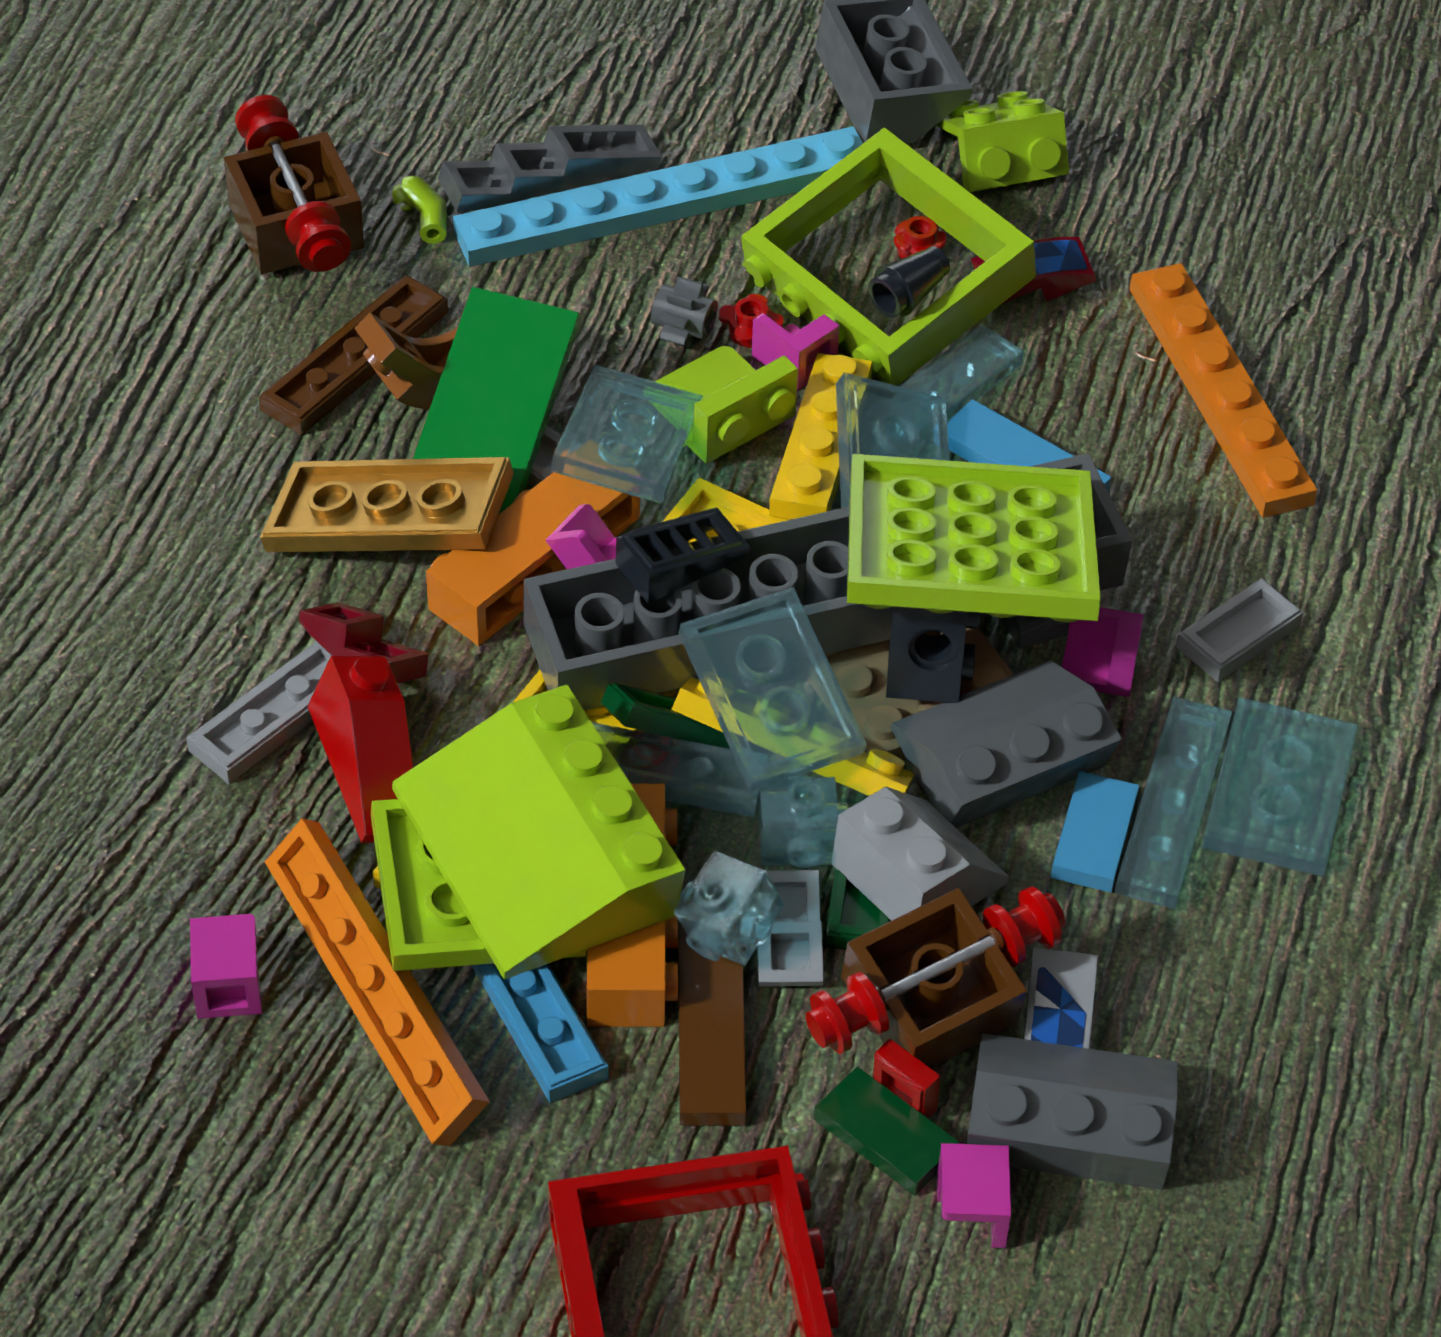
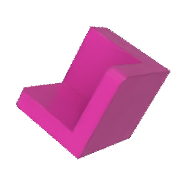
M762 313L753 319L752 357L765 366L785 355L798 368L797 391H799L808 383L817 353L838 355L840 325L823 314L802 329L794 324H788L782 328Z
M590 504L579 505L545 540L566 569L616 559L617 537H614Z
M1099 607L1098 621L1077 620L1070 622L1062 668L1093 686L1096 692L1129 697L1144 614Z
M252 914L190 918L191 985L197 1019L262 1014L255 917Z
M941 1143L937 1173V1202H941L942 1218L947 1221L991 1222L992 1248H1006L1011 1218L1009 1145Z

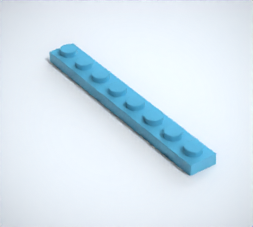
M854 126L455 215L453 216V231L468 266L472 267L796 193L862 145L863 142Z

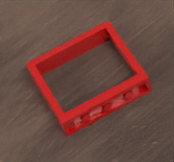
M788 1145L548 1181L549 1220L570 1337H605L584 1229L770 1201L800 1335L801 1337H833L831 1329L839 1327L836 1297L832 1287L821 1288L817 1269H822L825 1266L822 1238L818 1227L807 1228L804 1211L811 1209L808 1179L804 1180L803 1173L795 1174Z

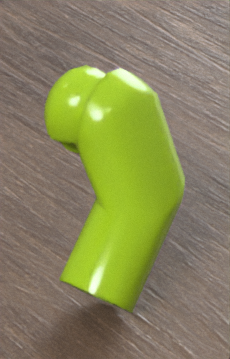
M404 177L402 183L395 185L392 189L393 202L395 205L401 203L400 210L410 211L415 207L420 212V237L423 241L430 244L442 242L446 238L447 204L445 199L422 177Z

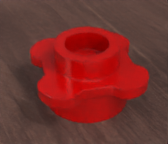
M750 294L746 298L739 300L735 305H724L719 310V320L724 324H729V336L732 341L748 348H752L754 318L764 313L781 327H783L784 322L783 316L774 313L767 306V298L760 294Z

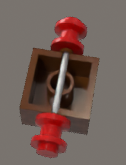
M272 95L253 97L242 104L236 113L235 125L239 134L245 139L247 151L224 157L229 206L260 274L300 264L312 272L329 271L342 264L351 251L364 248L361 199L328 132L299 138L295 125L288 119L289 114L285 104L281 99Z
M1030 886L1019 892V907L1009 912L998 904L985 908L982 923L961 890L957 888L849 941L841 978L847 985V992L833 998L826 991L820 990L810 996L811 1010L806 1012L805 1018L813 1038L820 1047L830 1046L836 1053L843 1054L852 1048V1034L866 1028L873 1035L879 1036L883 1043L890 1038L912 1054V1056H915L928 1067L933 1068L980 1044L982 1033L998 1035L1016 1026L1027 990L1012 967L1025 962V947L1036 941L1046 949H1051L1061 943V929L1065 927L1066 920L1060 904L1050 893L1043 894L1037 888Z

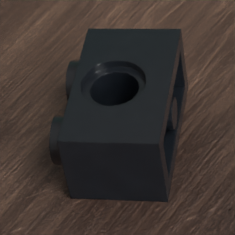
M893 606L886 698L959 703L961 680H973L975 644L965 643L966 628L978 629L979 612L952 611L950 613H934L923 608ZM938 631L943 634L938 636H931L925 634V632Z

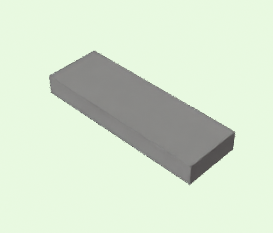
M316 641L186 738L188 751L228 784L232 783L313 721L307 706L330 657L333 655Z

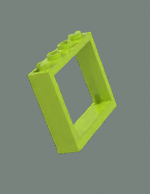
M885 127L741 235L745 260L743 261V266L754 277L755 285L761 288L766 286L780 298L783 306L795 317L803 316L811 323L825 314L840 325L838 346L853 358L872 361V373L891 389L898 386L1036 277L1035 248L1032 239ZM879 180L985 261L891 336L884 333L785 253Z

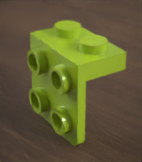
M1014 91L997 95V103L980 106L977 100H966L936 124L937 127L958 137L963 188L969 192L1070 174L1064 112L1045 104L1044 99L1028 98V92Z
M721 346L647 385L643 389V402L697 456L708 464L795 416L798 368L784 355L755 370L733 348Z

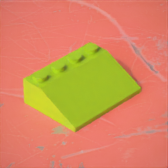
M567 684L510 703L393 781V792L504 980L677 916L685 868Z

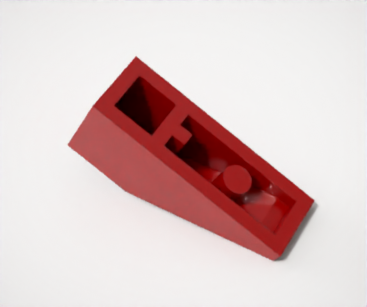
M331 656L307 707L361 843H374L371 822L372 801L398 799L392 790L393 781L413 768L405 701L386 657Z

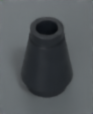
M930 246L925 250L879 267L875 271L874 278L868 284V292L873 304L882 314L890 318L911 314L942 279L950 273L949 260L942 250L935 246Z

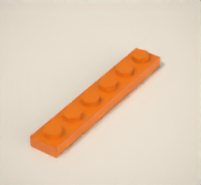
M1178 263L1132 274L1130 292L1261 517L1266 518L1314 506L1317 488L1183 264Z
M301 818L266 859L265 864L429 1140L435 1145L451 1146L490 1101L410 970L393 971L388 934L321 824Z

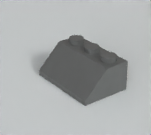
M824 0L815 50L863 143L884 127L904 143H914L971 97L973 88L925 0Z
M1051 660L959 696V703L943 702L893 722L890 727L930 804L956 828L1077 779L1079 771L1091 773L1103 768L1122 741L1094 687Z
M982 1033L967 1144L1009 1145V1167L1162 1190L1171 1161L1177 1106V1061Z

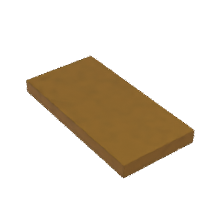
M509 457L293 462L260 538L265 552L485 549L512 480L513 468Z

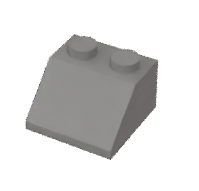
M885 786L838 815L831 864L837 870L839 869L891 921L957 888L961 890L972 907L1008 883L1009 876L925 799Z

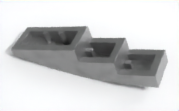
M642 124L549 126L544 143H498L495 146L491 160L443 161L438 180L456 212L475 211L629 177L659 166L662 155Z

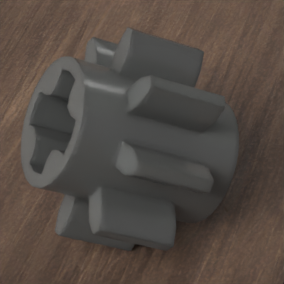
M677 277L675 287L665 284L661 286L651 311L652 324L663 327L660 339L681 346L691 347L694 337L702 340L708 338L713 329L718 311L717 301L706 297L709 285Z

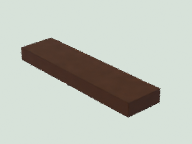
M405 275L259 396L260 411L302 436L376 374V371L363 354L368 346L354 329L369 313H372L402 334L418 338L448 313V298Z
M680 899L678 907L679 1126H745L742 900Z

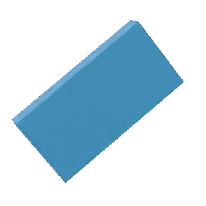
M1079 771L1052 865V879L1112 892L1135 807L1139 785Z

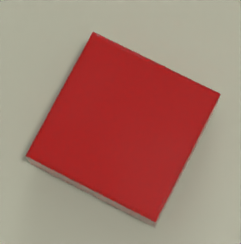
M889 1038L874 1053L873 1078L929 1119L937 1111L940 1075Z

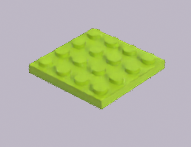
M852 454L847 603L863 604L874 609H885L895 606L923 608L934 613H950L952 611L988 613L999 618H1010L1020 615L1048 617L1059 622H1074L1077 620L1098 621L1100 587L1090 471Z

